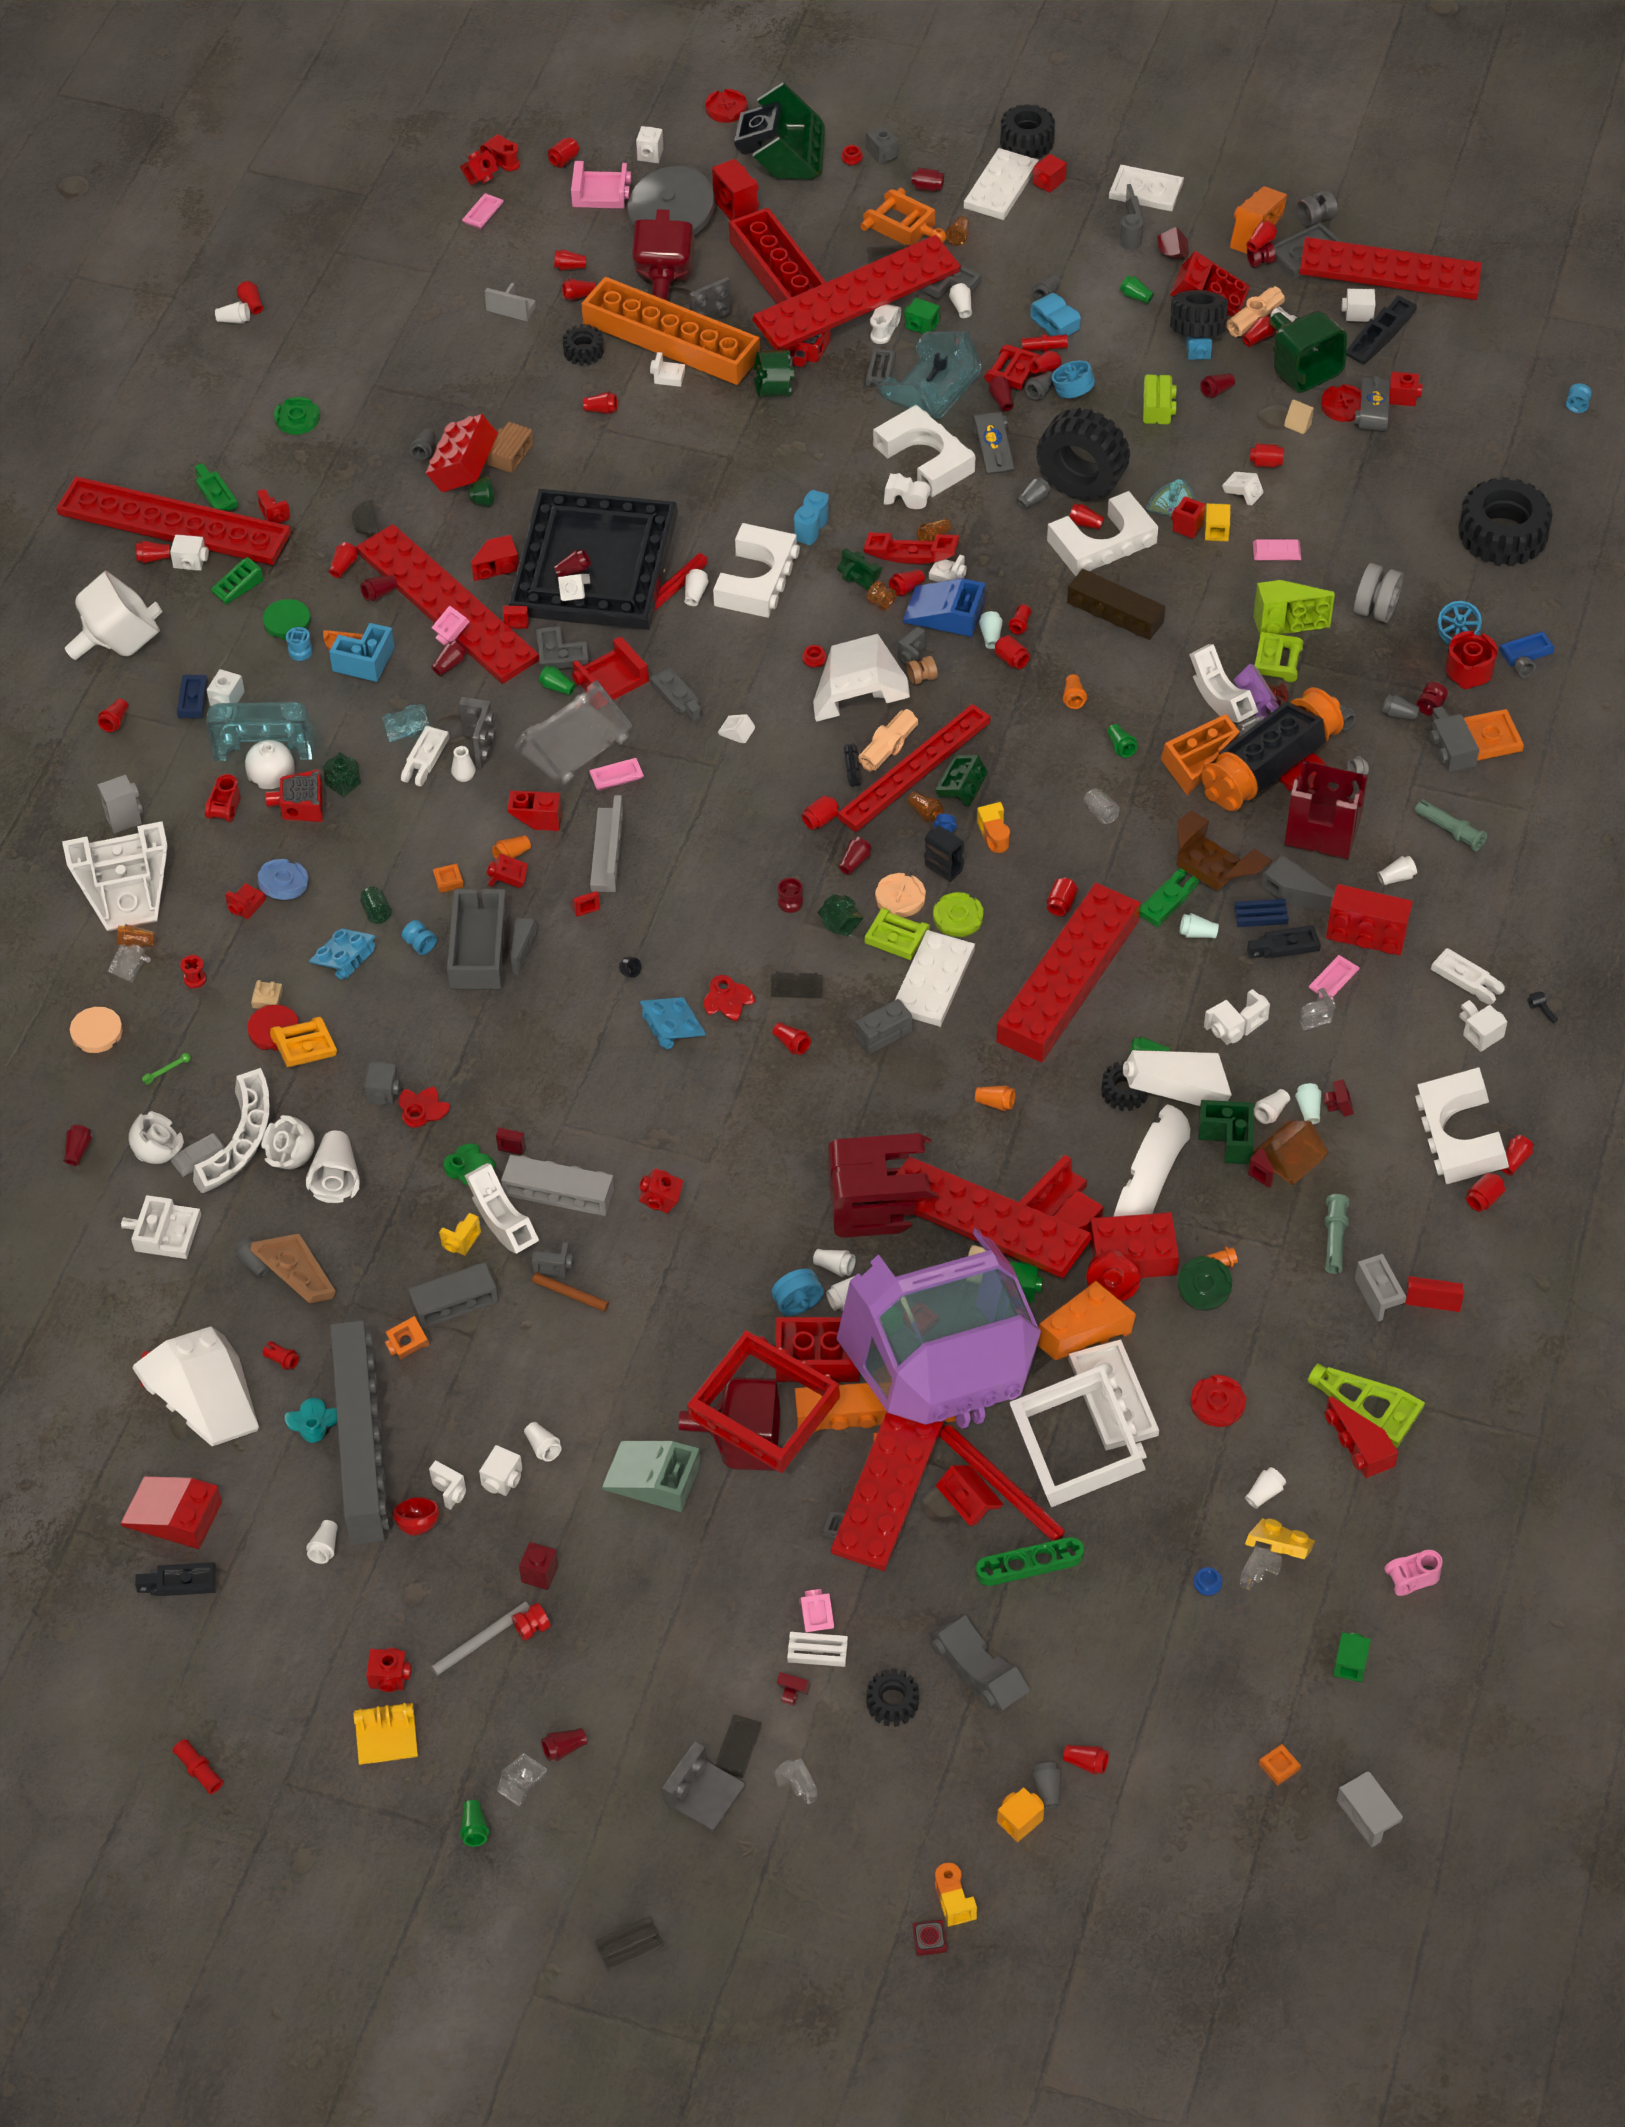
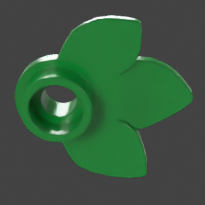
M464 1144L457 1148L455 1154H450L444 1159L443 1168L448 1177L460 1179L463 1184L469 1186L465 1175L486 1163L491 1164L494 1169L496 1168V1163L490 1156L480 1153L479 1145Z

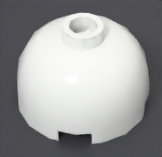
M264 740L256 743L248 751L245 759L248 780L257 783L259 788L262 789L280 787V778L293 775L295 772L291 751L283 743L276 740Z
M150 1111L147 1115L140 1114L134 1121L128 1140L132 1151L139 1160L151 1164H162L172 1159L181 1150L184 1143L181 1132L177 1135L170 1127L173 1123L171 1120L159 1113Z
M282 1115L280 1116L281 1119L275 1124L270 1123L268 1125L261 1145L266 1150L267 1158H265V1161L268 1164L280 1169L293 1170L303 1166L310 1159L315 1145L314 1135L309 1126L303 1121L292 1116Z

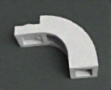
M1208 644L1189 654L1196 671V675L1193 676L1194 681L1206 702L1219 716L1227 714L1232 722L1239 723L1258 713L1251 691L1237 688L1226 676L1214 644Z
M486 1163L465 1175L474 1195L472 1199L478 1211L494 1235L508 1250L517 1254L539 1241L529 1218L520 1214L507 1198L491 1164Z

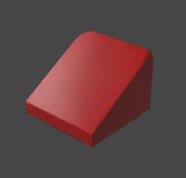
M598 891L573 898L571 907L576 917L600 909Z

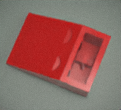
M1194 251L1182 264L1170 295L1173 297L1178 293L1191 290L1217 293L1228 300L1227 315L1233 317L1241 311L1250 286L1205 256Z

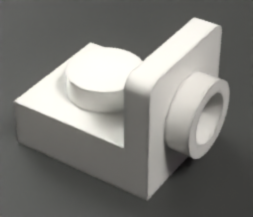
M657 352L656 359L651 361L650 373L654 374V384L681 387L685 374V364L663 362L662 353Z
M1234 472L1222 485L1225 493L1244 495L1247 505H1253L1263 494L1257 473Z
M959 555L956 562L947 559L935 562L929 572V579L936 582L964 579L967 571V566L964 565L965 556Z
M589 574L558 577L561 600L585 598L584 584H590Z
M1253 989L1247 994V1007L1240 1013L1245 1019L1244 1035L1246 1036L1267 1021L1269 1017L1270 1003L1263 995H1259Z
M435 1460L429 1468L432 1484L438 1490L444 1492L445 1507L451 1510L455 1503H460L466 1494L464 1477Z

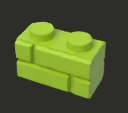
M1146 375L1144 377L1143 422L1145 424H1155L1156 422L1158 424L1171 423V415H1176V401H1172V399H1176V385H1172L1171 375H1160L1159 377L1157 375Z

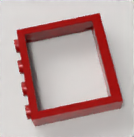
M746 1330L687 1404L690 1420L778 1472L783 1473L840 1399L839 1383L832 1380L831 1375L821 1374L810 1363L795 1359L784 1348H776L769 1344L763 1336L757 1337ZM749 1355L756 1357L822 1396L783 1448L778 1447L710 1407L711 1403Z

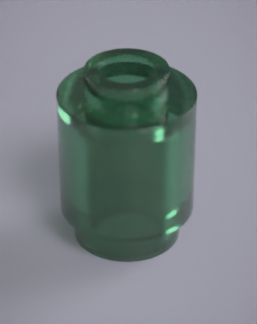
M368 887L362 891L360 903L368 920L374 924L383 923L388 920L392 914V909L383 891L377 887Z

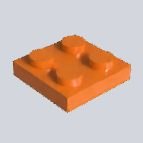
M1507 709L1464 718L1479 748L1477 761L1523 751L1524 744Z

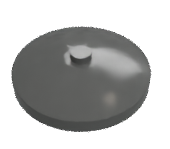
M685 166L664 167L648 174L635 186L628 201V214L634 227L636 220H656L657 209L670 210L669 220L689 222L692 224L694 235H696L707 225L713 215L715 195L710 182L699 171Z

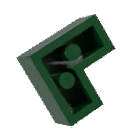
M1201 1100L1198 1140L1225 1141L1224 1163L1249 1164L1254 1147V1103Z

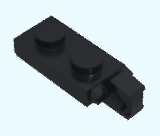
M1309 925L1265 932L1264 936L1258 937L1259 939L1248 941L1247 952L1249 958H1261L1262 956L1264 958H1275L1320 951L1321 944L1315 927Z
M209 1562L157 1565V1569L151 1570L149 1574H136L135 1586L137 1593H151L152 1596L216 1593V1564Z

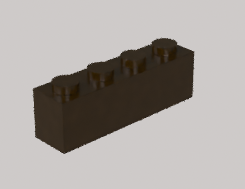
M1082 569L1068 586L1067 603L1124 628L1137 636L1150 640L1164 623L1165 605L1085 569Z

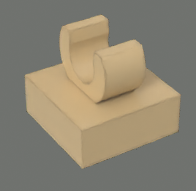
M258 980L251 1001L252 1007L260 1009L267 1005H279L283 992L282 984Z

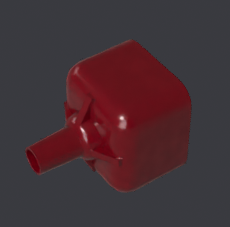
M657 209L656 220L640 219L635 221L632 257L638 276L642 279L651 280L652 295L668 301L670 284L673 281H685L692 275L695 237L692 224L685 221L669 220L670 210Z
M731 1378L722 1389L720 1401L713 1408L778 1446L780 1398L777 1379ZM688 1411L679 1412V1431L710 1433L715 1440L722 1461L728 1468L734 1470L775 1471L772 1467L690 1420Z

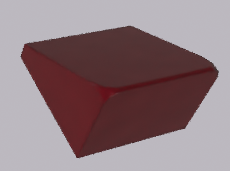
M1260 1148L1250 1158L1248 1175L1270 1188L1273 1182L1274 1169L1264 1149Z

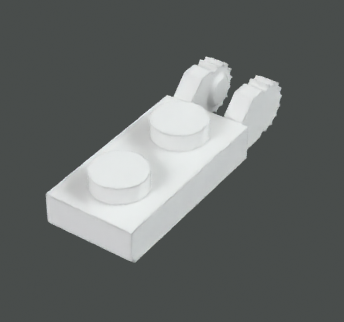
M429 726L424 728L407 758V763L401 774V781L409 782L415 768L419 770L415 778V785L423 786L428 772H431L450 738L449 732Z
M1448 948L1442 952L1431 966L1432 971L1469 993L1476 995L1485 1004H1493L1496 1000L1494 994L1500 995L1505 990L1504 984L1489 975V972Z

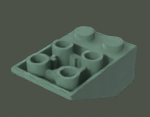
M621 1441L603 1483L602 1490L682 1512L700 1468L699 1448L674 1441Z

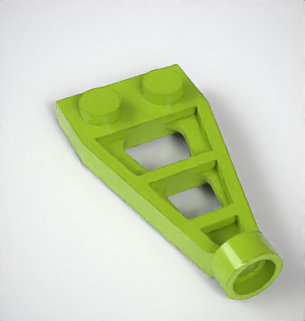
M1319 1363L1313 1368L1307 1383L1321 1389L1329 1397H1334L1384 1429L1395 1448H1398L1425 1405V1402L1399 1388L1330 1367L1326 1368ZM1347 1383L1362 1390L1356 1401H1350L1339 1392L1342 1384ZM1376 1396L1386 1399L1390 1403V1406L1381 1418L1373 1417L1364 1409L1363 1403L1367 1397Z

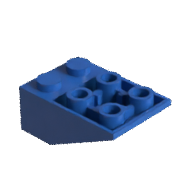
M961 578L915 586L903 618V623L972 637L985 603V583Z

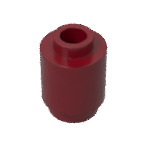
M918 167L917 172L913 171L911 183L915 185L916 190L942 191L944 173L935 169Z

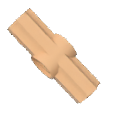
M1274 286L1266 290L1259 297L1249 298L1246 307L1227 321L1226 328L1235 338L1242 336L1253 326L1259 317L1263 318L1269 315L1276 307L1278 308L1283 304L1285 296L1282 294L1281 289Z
M908 709L901 710L887 726L881 725L876 730L872 742L858 756L859 762L864 769L869 772L872 770L876 771L891 754L897 755L905 738L918 725V719L912 711Z

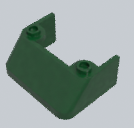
M782 82L757 99L761 106L777 101L781 104L782 111L777 134L781 138H776L754 152L753 157L768 170L772 177L777 179L813 180L822 174L825 126L820 116Z

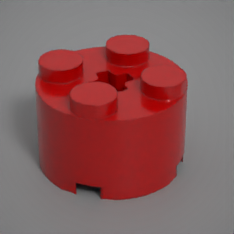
M1464 631L1455 635L1449 645L1445 670L1450 679L1458 683V686L1462 689L1480 686L1491 680L1497 658V645L1495 641L1483 633L1482 636L1475 635L1474 631Z

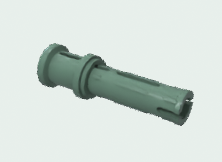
M1422 799L1421 802L1419 801L1415 808L1416 814L1447 830L1456 841H1463L1470 845L1471 849L1475 852L1480 850L1487 839V832L1484 830L1479 831L1470 826V822L1467 820L1460 821L1425 799Z
M1332 1194L1326 1198L1328 1215L1325 1217L1324 1223L1328 1228L1325 1270L1331 1274H1337V1267L1339 1273L1343 1271L1344 1230L1349 1224L1346 1214L1347 1208L1350 1205V1199L1342 1194Z

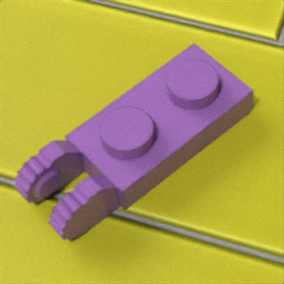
M1249 664L1234 679L1239 689L1251 691L1258 713L1255 715L1259 721L1268 716L1266 713L1268 709L1272 713L1279 707L1276 697L1255 665Z

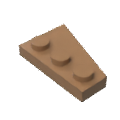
M300 1234L252 1242L249 1250L308 1303L333 1299L336 1292Z

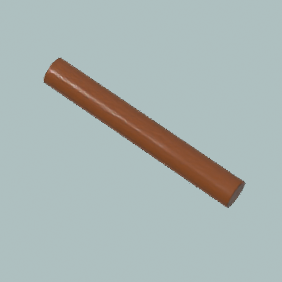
M536 1272L532 1278V1282L601 1311L606 1312L609 1307V1302L540 1273Z

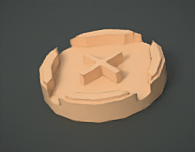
M905 873L890 874L881 879L875 892V900L880 910L886 908L891 910L892 914L901 917L912 916L919 912L925 903L926 897L923 883L915 876H905Z
M92 1007L83 1010L75 1016L70 1026L73 1043L76 1047H80L82 1051L87 1053H100L113 1047L112 1044L121 1039L123 1032L120 1017L113 1010L106 1007Z

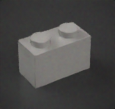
M123 775L98 784L104 814L113 834L142 824L140 813H143V809L139 799H136V797H139V793L135 783L130 784L127 776Z

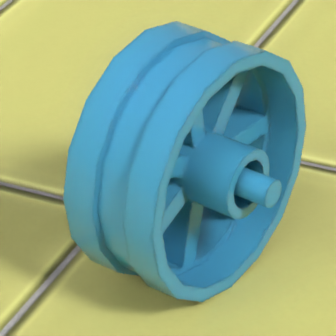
M1081 360L1063 364L1051 376L1056 393L1062 398H1073L1090 391L1095 384L1090 363Z
M1455 601L1449 603L1439 614L1437 628L1440 638L1443 642L1450 645L1452 637L1446 633L1454 631L1455 635L1461 632L1469 631L1466 627H1477L1474 634L1479 635L1482 624L1481 614L1469 602ZM1458 610H1465L1467 612L1462 615L1459 614ZM1454 611L1455 618H1450L1446 614ZM1470 614H1473L1477 621H1466ZM1443 620L1453 625L1442 629L1441 623Z
M806 1268L786 1274L774 1284L771 1290V1296L777 1303L779 1311L787 1316L799 1315L808 1311L824 1295V1288L818 1281V1277L811 1269Z

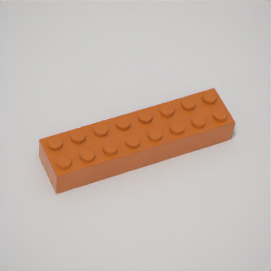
M604 277L581 303L583 324L591 325V327L595 326L600 331L655 353L661 352L665 357L735 385H738L754 366L755 353L760 352V337L608 277Z

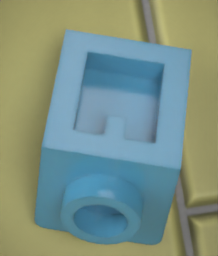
M1186 336L1188 360L1211 359L1212 340L1209 337L1197 338Z

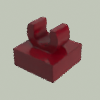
M1344 1080L1334 1081L1335 1092L1331 1091L1323 1094L1328 1111H1336L1340 1108L1344 1117L1353 1115L1354 1111L1350 1092Z
M782 1672L779 1673L777 1684L785 1688L781 1701L795 1706L798 1693L808 1695L811 1683L806 1679Z

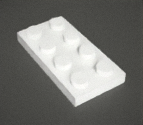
M998 148L964 200V208L1004 220L1031 179L1033 168L1038 160Z
M929 930L926 931L896 997L911 1012L912 1019L941 1027L975 951L974 943Z
M1121 1339L1069 1353L1068 1360L1075 1376L1103 1365L1107 1375L1113 1374L1118 1389L1113 1391L1116 1397L1122 1396L1128 1411L1123 1413L1125 1420L1131 1419L1137 1432V1435L1133 1436L1135 1442L1159 1436V1428ZM1103 1387L1083 1395L1105 1450L1126 1445Z

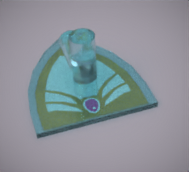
M1184 478L1177 479L1157 490L1149 500L1145 511L1171 517L1174 508L1179 505L1184 496L1195 500V495L1191 486Z

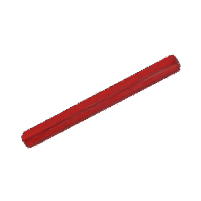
M948 1424L940 1431V1438L1049 1539L1055 1541L1064 1536V1528L952 1425Z

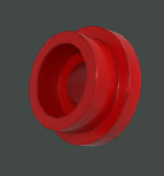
M848 145L842 151L841 159L846 164L855 165L862 161L863 153L858 146Z
M810 645L803 652L802 660L809 667H820L826 662V653L821 646Z

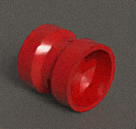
M538 1602L529 1606L528 1612H518L511 1616L514 1627L524 1642L532 1638L537 1630L544 1632L550 1628L547 1615Z

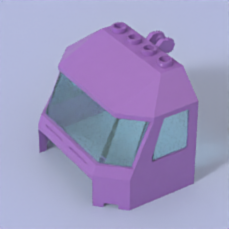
M974 1228L973 1234L986 1250L985 1252L897 1277L893 1275L878 1254L870 1262L872 1267L863 1276L858 1273L850 1280L837 1341L888 1413L925 1425L956 1416L958 1426L963 1429L968 1427L971 1418L976 1424L984 1421L986 1415L984 1407H989L1008 1399H1015L1021 1396L1041 1330L1037 1326L1012 1265L993 1240L983 1236L976 1228Z

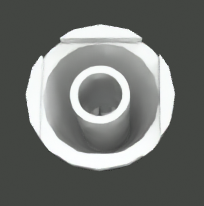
M334 1130L326 1133L321 1141L306 1176V1187L308 1191L310 1189L314 1193L313 1196L318 1200L327 1203L343 1202L344 1198L349 1196L352 1198L359 1190L360 1178L348 1135L342 1131Z

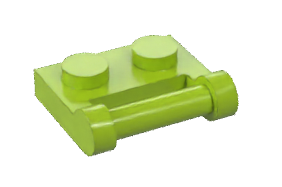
M1261 632L1255 666L1261 675L1279 677L1287 682H1295L1298 676L1296 668L1299 652L1303 649V640L1293 636ZM1283 647L1290 649L1287 666H1280Z
M882 908L865 935V944L911 960L920 946L926 931L930 929V924L924 922L917 923L892 914L889 909Z

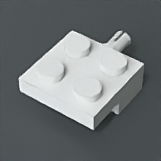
M146 1195L138 1220L123 1217L121 1228L134 1230L131 1240L136 1252L187 1259L201 1212L197 1208L174 1205L173 1200L169 1198Z

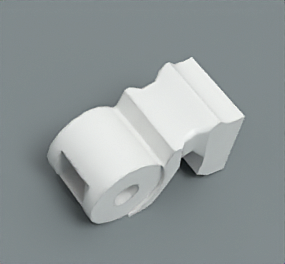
M890 473L885 488L884 504L894 503L896 496L901 495L908 508L922 509L927 504L931 488L925 482L916 481L913 483L910 477H903L900 473Z

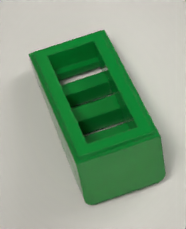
M246 557L211 588V592L227 605L263 582L261 568L250 558ZM224 589H228L230 592L227 594Z

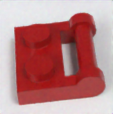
M1003 345L998 359L993 367L987 370L984 379L989 383L992 379L1003 376L1010 382L1012 388L1022 390L1032 374L1029 369L1030 361L1035 360L1040 355L1011 345ZM1012 358L1004 373L1000 372L1006 361Z

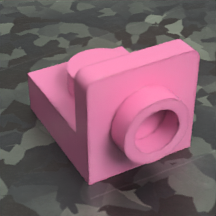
M449 606L431 628L438 634L435 638L445 646L446 643L449 644L451 641H455L456 637L469 623V620Z
M822 1589L805 1591V1597L799 1598L805 1633L834 1628L829 1593L822 1594Z

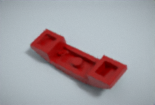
M869 532L863 550L864 553L891 562L925 564L952 557L955 554L960 538L959 535L936 534L934 541L893 540L891 533Z

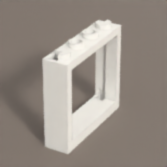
M1103 1365L1009 1402L1051 1507L1146 1470L1142 1461L1147 1458L1141 1442L1135 1444L1133 1436L1137 1435L1131 1419L1125 1420L1123 1413L1128 1410L1122 1396H1115L1113 1390L1118 1389L1113 1374L1107 1375ZM1103 1387L1131 1456L1055 1486L1028 1417Z

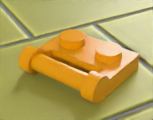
M320 1016L312 1018L309 1022L284 1028L277 1026L270 1029L271 1038L276 1043L287 1067L336 1056L337 1049ZM311 1031H314V1032H315V1033H311V1034H306V1035H302V1036H298V1037L286 1039V1037H290V1036H295V1035H299V1034H303V1033H307V1032H311Z

